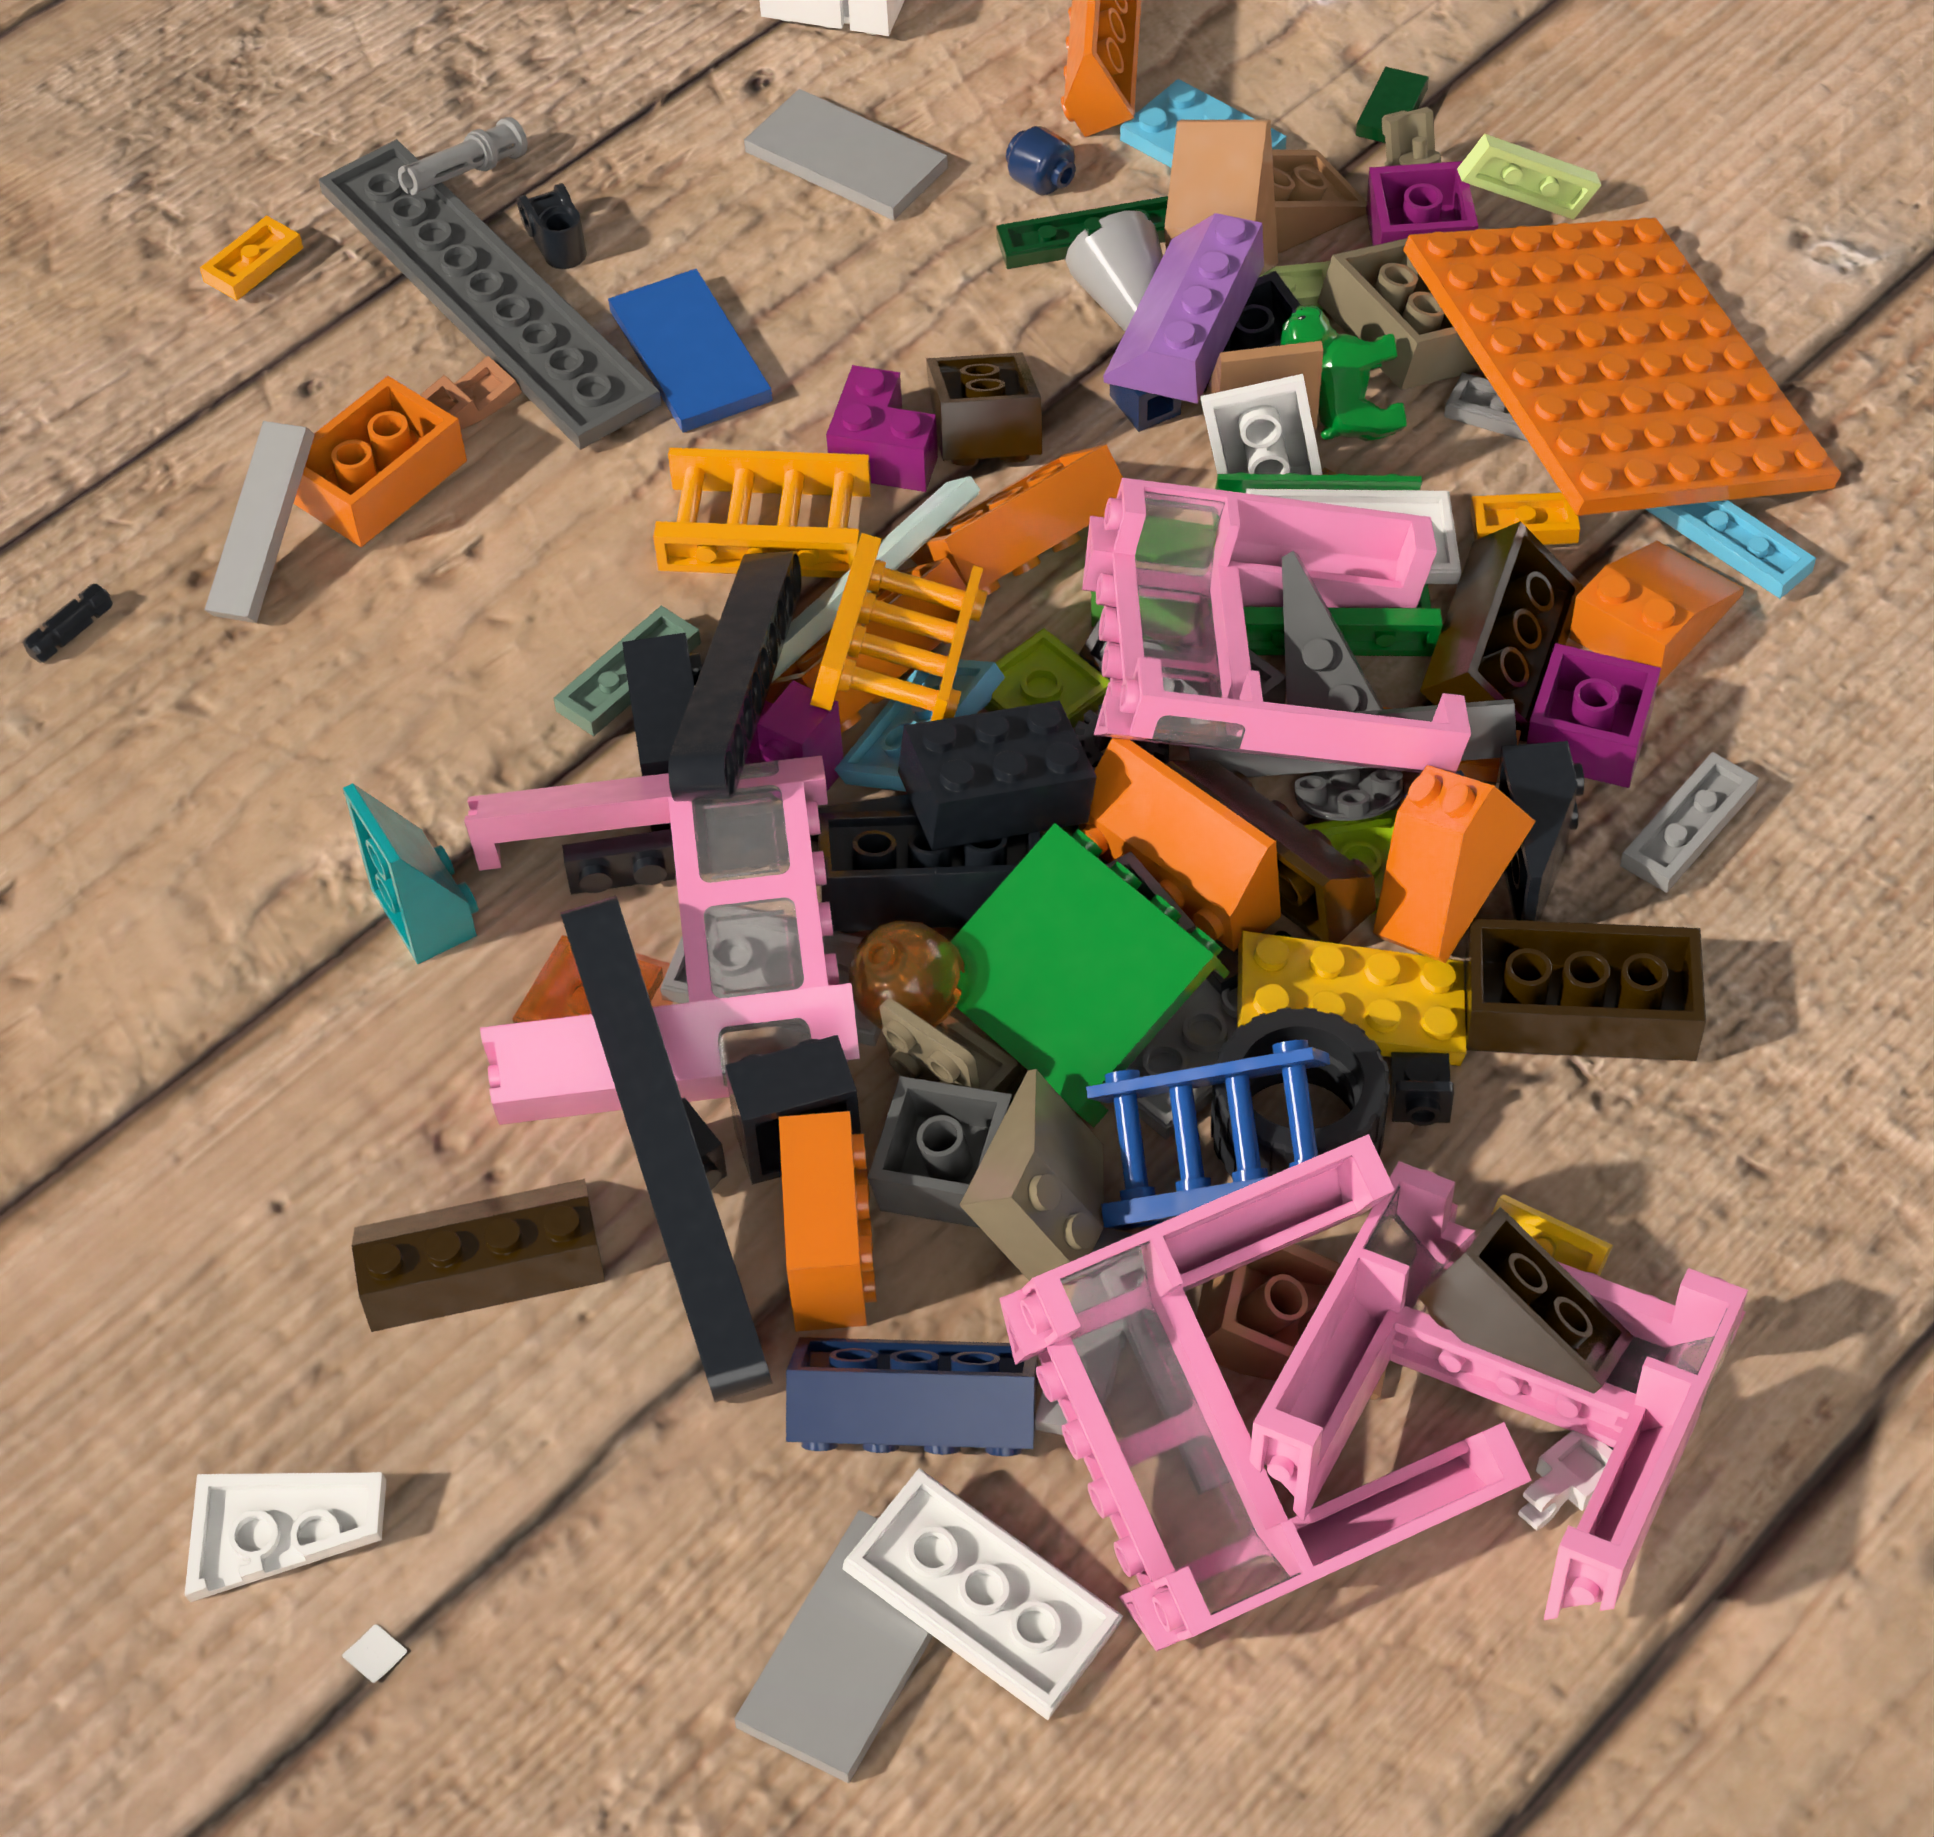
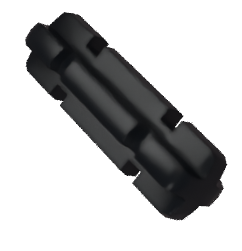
M97 583L89 585L79 593V601L72 599L42 624L45 629L41 631L40 628H36L23 640L27 654L38 663L46 662L58 652L56 649L57 645L63 648L94 622L91 617L100 618L111 609L113 602L106 589H103Z

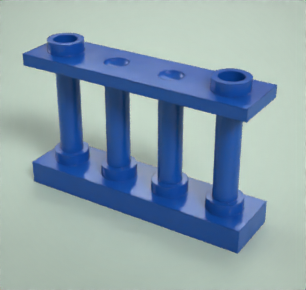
M1292 1040L1272 1045L1273 1054L1144 1077H1140L1139 1070L1115 1071L1105 1074V1084L1086 1087L1088 1099L1103 1103L1114 1102L1125 1190L1120 1191L1121 1201L1101 1204L1104 1228L1125 1231L1155 1226L1268 1177V1169L1261 1168L1249 1082L1251 1078L1280 1073L1283 1075L1294 1162L1289 1163V1168L1318 1156L1306 1069L1330 1065L1329 1053L1309 1047L1308 1040ZM1226 1083L1237 1171L1232 1173V1183L1212 1186L1211 1178L1204 1176L1193 1089ZM1169 1093L1181 1180L1175 1182L1176 1192L1156 1195L1155 1187H1149L1137 1098Z

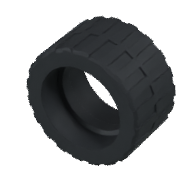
M1289 1007L1253 1017L1252 1021L1245 1025H1240L1233 1031L1232 1037L1223 1043L1218 1052V1061L1214 1064L1273 1054L1272 1045L1292 1040H1308L1309 1047L1329 1053L1330 1065L1306 1069L1308 1083L1331 1091L1342 1099L1351 1111L1330 1125L1314 1129L1318 1156L1369 1134L1380 1157L1384 1141L1390 1084L1388 1083L1389 1070L1387 1062L1381 1056V1050L1374 1040H1370L1365 1031L1358 1025L1351 1024L1344 1020L1342 1016L1332 1012L1325 1013L1317 1011L1315 1008L1291 1009ZM1282 1073L1249 1079L1251 1097L1265 1088L1284 1083ZM1226 1083L1212 1085L1211 1137L1214 1138V1150L1218 1159L1222 1160L1225 1170L1232 1176V1173L1237 1171ZM1253 1109L1261 1168L1268 1169L1269 1177L1288 1169L1289 1163L1294 1162L1290 1128L1280 1126L1265 1119Z

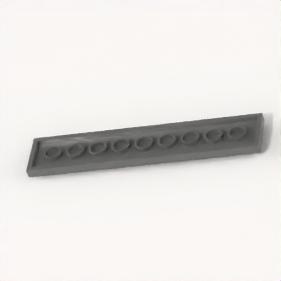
M397 139L319 178L322 194L486 357L492 358L517 382L520 390L580 450L661 406L660 391L443 183L431 186L415 195L407 194L402 189L398 180L399 168L419 160Z

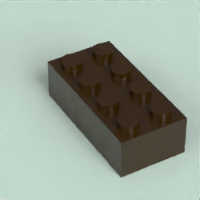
M1474 918L1469 926L1465 954L1466 1051L1697 1061L1706 1024L1701 928Z

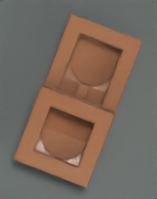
M487 356L455 383L443 375L421 393L420 396L458 418L460 429L462 430L497 412L519 396L522 391L517 382L492 358Z

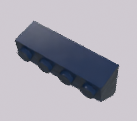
M799 1337L786 1370V1442H801L802 1448L811 1451L833 1450L838 1447V1444H863L864 1450L874 1453L894 1452L899 1449V1445L924 1446V1451L937 1455L954 1454L959 1452L961 1447L985 1448V1452L993 1456L1007 1457L1022 1453V1449L1034 1448L1038 1386L1036 1367H1038L1039 1357L1037 1355L1015 1365L1010 1343Z

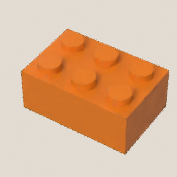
M386 376L314 433L313 442L293 504L359 547H363L467 462L459 419L390 376Z
M850 1111L779 1117L786 1267L795 1332L867 1326L865 1303L877 1302L875 1269L873 1266V1237L869 1209L870 1193L864 1133L852 1134Z

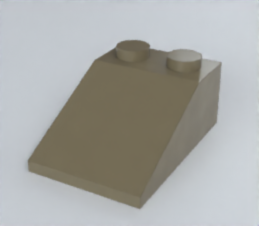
M1037 1069L1027 1071L960 1203V1207L1030 1281L1036 1276L1092 1253L1104 1228L1101 1204H1104L1103 1144ZM1080 1270V1271H1078V1272H1076V1273H1073V1274H1071V1275H1079V1274H1082L1083 1270Z

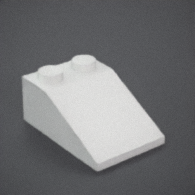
M1303 374L1200 396L1217 475L1238 472L1248 474L1297 473L1300 475H1323Z

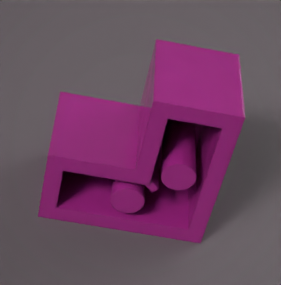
M852 365L826 433L828 453L869 455L872 484L926 492L938 459L936 414L902 409L900 372Z
M794 680L773 704L765 700L740 780L777 774L779 772L778 760L822 755L826 789L828 791L839 778L834 769L843 759L838 701L834 700L831 711L812 706L810 703L814 690ZM782 795L772 796L776 801L783 804Z

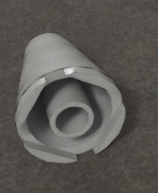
M1122 211L1100 219L1099 222L1102 228L1090 236L1086 230L1081 232L1068 248L1065 259L1073 278L1124 332L1163 257L1156 227L1141 211Z

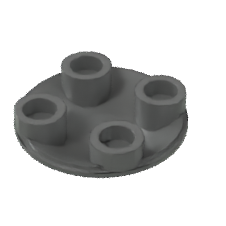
M1362 768L1314 772L1295 781V798L1298 806L1313 816L1328 820L1352 821L1375 817L1393 809L1404 796L1403 773L1396 770Z

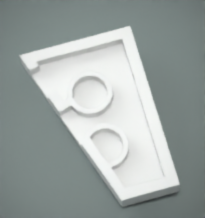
M383 1473L197 1474L185 1597L190 1602L382 1540L386 1478Z

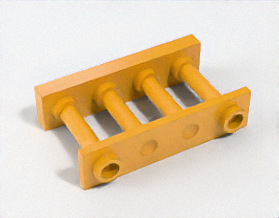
M669 448L668 459L673 490H682L677 521H656L653 538L658 571L737 574L744 554L794 550L799 556L801 576L841 578L851 569L860 540L859 529L848 528L852 496L871 497L869 455ZM702 491L732 492L727 524L697 523ZM752 493L782 494L777 526L747 525ZM802 494L832 496L827 527L797 526Z
M861 533L821 662L810 705L831 711L837 690L848 692L850 687L933 711L930 721L955 717L962 691L952 689L967 628L970 620L980 621L988 593L978 589L983 568L973 565L966 591L885 568L886 562L877 560L882 539ZM879 588L958 610L960 612L957 623L875 600L877 594L867 592V590L878 593ZM870 620L950 643L948 656L865 633L867 627L857 625V623L868 625ZM860 653L942 677L939 690L856 667L857 661L848 659L847 656L858 658Z

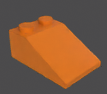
M1655 541L1606 565L1576 596L1569 638L1595 653L1660 667L1659 686L1740 599L1744 593V587L1661 542Z
M1426 765L1421 775L1411 784L1408 795L1396 814L1373 933L1380 939L1446 964L1536 821L1494 785Z

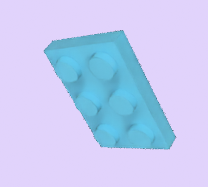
M1177 79L1134 114V119L1120 126V141L1172 168L1177 121L1255 119ZM1271 128L1272 149L1286 150L1287 136Z
M959 659L952 689L962 691L955 717L977 714L978 711L988 705L992 698V693L1005 678L995 662ZM914 670L906 681L939 690L942 677ZM890 700L834 770L844 783L848 785L906 792L898 774L904 725L930 721L933 711Z

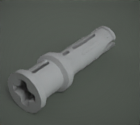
M505 117L499 120L496 126L491 129L471 131L465 137L464 142L439 151L414 163L401 166L398 170L399 183L407 194L415 195L422 190L450 180L472 169L481 171L491 170L502 159L507 157L517 159L525 155L528 144L526 134L517 120L512 117Z

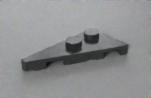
M1294 551L1283 556L1282 583L1287 705L1346 712L1382 710L1383 707L1301 558Z

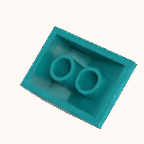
M352 783L343 787L370 888L416 963H422L476 937L472 914L478 912V905L469 886L465 882L457 885L452 878L455 871L443 846L439 845L433 848L422 829Z

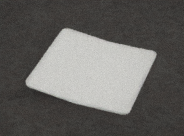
M375 1624L345 1651L342 1657L372 1683H375L407 1653V1649L380 1626Z

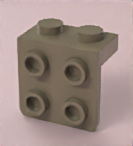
M887 998L879 1007L883 1023L882 1031L886 1037L890 1056L889 1063L900 1076L1004 1093L1021 1074L1020 1063L933 1003L919 1017L891 998Z

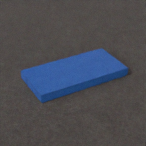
M697 269L608 298L610 312L653 384L660 391V396L682 433L773 401L771 387Z

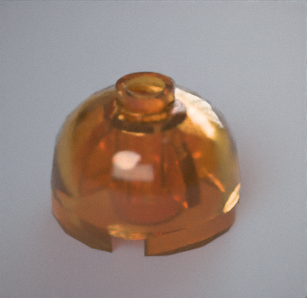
M901 920L880 925L865 935L855 948L850 960L848 974L849 983L852 984L853 1000L861 1014L881 1031L883 1023L879 1007L887 998L895 1000L931 1026L936 1027L948 1017L959 1001L962 992L957 987L960 979L959 969L964 973V962L956 947L947 938L921 922Z

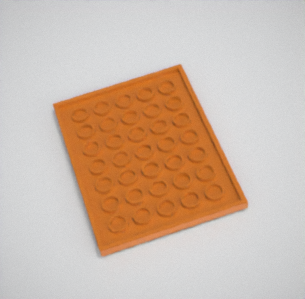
M1656 218L1411 234L1408 236L1403 251L1577 516L1834 489L1841 476V472Z

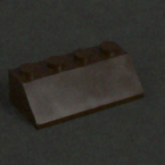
M1521 521L1473 541L1420 692L1433 705L1439 704L1443 693L1462 695L1465 698V703L1513 699L1515 703L1516 730L1521 731L1520 741L1527 742L1530 720L1555 643L1566 645L1571 630L1576 596L1584 587Z
M1170 760L1166 764L1276 841L1281 913L1314 939L1339 944L1377 910L1375 879L1369 868L1360 860L1355 858L1350 860L1337 851L1330 840L1319 830H1309L1295 820L1289 809L1280 801H1270L1255 790L1249 779L1238 771L1232 773L1215 760Z
M585 1179L354 1227L351 1246L358 1293L371 1332L605 1282Z

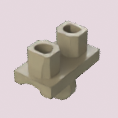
M1424 107L1409 112L1403 110L1385 115L1382 118V132L1385 135L1387 161L1385 166L1441 163V154L1435 151L1434 118L1431 109Z

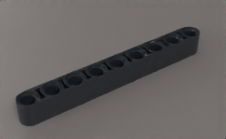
M795 550L744 554L670 753L668 766L669 785L675 802L732 799L735 795L801 594V566L799 556Z
M611 896L561 912L563 924L714 1402L773 1384L617 896Z

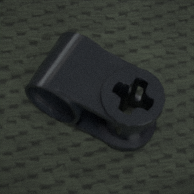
M563 183L556 184L553 191L528 198L526 195L517 197V206L527 234L534 239L546 262L556 269H569L580 265L587 255L579 211H577L572 203Z

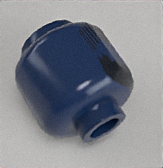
M1033 126L1018 132L1012 138L1006 150L1009 175L1016 182L1038 195H1048L1058 188L1063 189L1074 178L1076 166L1074 164L1075 153L1073 146L1066 139L1045 127Z

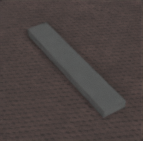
M1513 699L1466 703L1471 736L1461 761L1500 758L1502 746L1517 745L1515 703ZM1438 705L1357 711L1354 713L1432 722ZM1219 723L1187 725L1188 745L1219 748L1221 746ZM1189 747L1190 760H1215L1230 772L1238 771L1246 777L1370 768Z

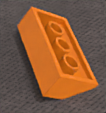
M1072 0V6L1068 9L1070 33L1066 37L1068 58L1067 65L1064 66L1066 83L1065 95L1061 97V104L1066 118L1070 122L1075 121L1085 137L1134 119L1141 0Z
M1107 444L1062 454L951 519L919 548L910 559L919 566L948 558L966 586L968 585L973 565L981 567L983 572L978 589L987 591V595L1001 587L998 579L1009 572H1012L1013 576L1021 575L1041 563L1038 555L1052 548L1053 552H1058L1078 542L1081 539L1078 531L1089 525L1090 516H1105L1107 501L1109 498H1117L1123 476Z
M948 558L899 571L966 591L967 588ZM879 588L878 593L872 592L877 594L875 600L957 623L960 612L958 610ZM870 620L868 625L857 623V625L867 627L865 633L927 651H932L941 642L944 645L948 644ZM832 629L777 679L771 682L766 701L773 704L793 680L814 690ZM860 653L858 658L847 656L848 659L857 661L856 667L897 679L905 672L912 674L915 670ZM850 687L848 692L837 690L835 700L838 701L841 733L850 729L862 718L858 711L869 702L876 704L884 700L885 697Z
M1112 738L1094 771L1097 779L1089 821L1085 824H1079V830L1103 850L1098 857L1110 863L1131 851L1193 921L1195 927L1201 929L1214 941L1218 939L1232 951L1238 948L1243 931L1261 933L1281 917L1276 841L1133 741Z

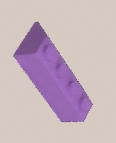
M1215 213L1171 240L1103 375L1104 383L1198 404L1200 396H1202L1214 371L1219 354L1223 352L1264 267L1263 228L1261 222Z

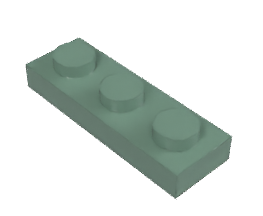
M661 605L553 698L556 712L594 737L631 705L622 642L686 633L690 653L701 644L699 629Z

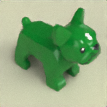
M1299 306L1294 309L1292 316L1283 325L1280 345L1322 341L1323 361L1318 409L1320 422L1325 427L1321 431L1320 436L1322 439L1329 440L1342 436L1373 441L1402 431L1407 426L1403 403L1392 404L1387 409H1381L1365 399L1370 370L1382 367V363L1394 360L1397 357L1394 334L1380 336L1375 341L1368 342L1352 335L1338 334L1330 326L1328 318L1317 306Z

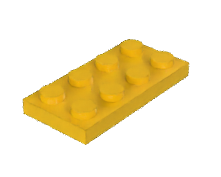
M1248 931L1242 932L1238 943L1237 1028L1252 1021L1253 1017L1262 1013L1276 1012L1277 1009L1289 1007L1291 1009L1315 1008L1317 1011L1325 1013L1332 1012L1342 1016L1349 1023L1358 1025L1365 1031L1367 1037L1370 1040H1374L1381 1050V1056L1391 1057V1052L1449 1053L1450 1065L1461 1066L1466 1055L1464 965L1462 960L1448 959L1445 964L1425 955Z

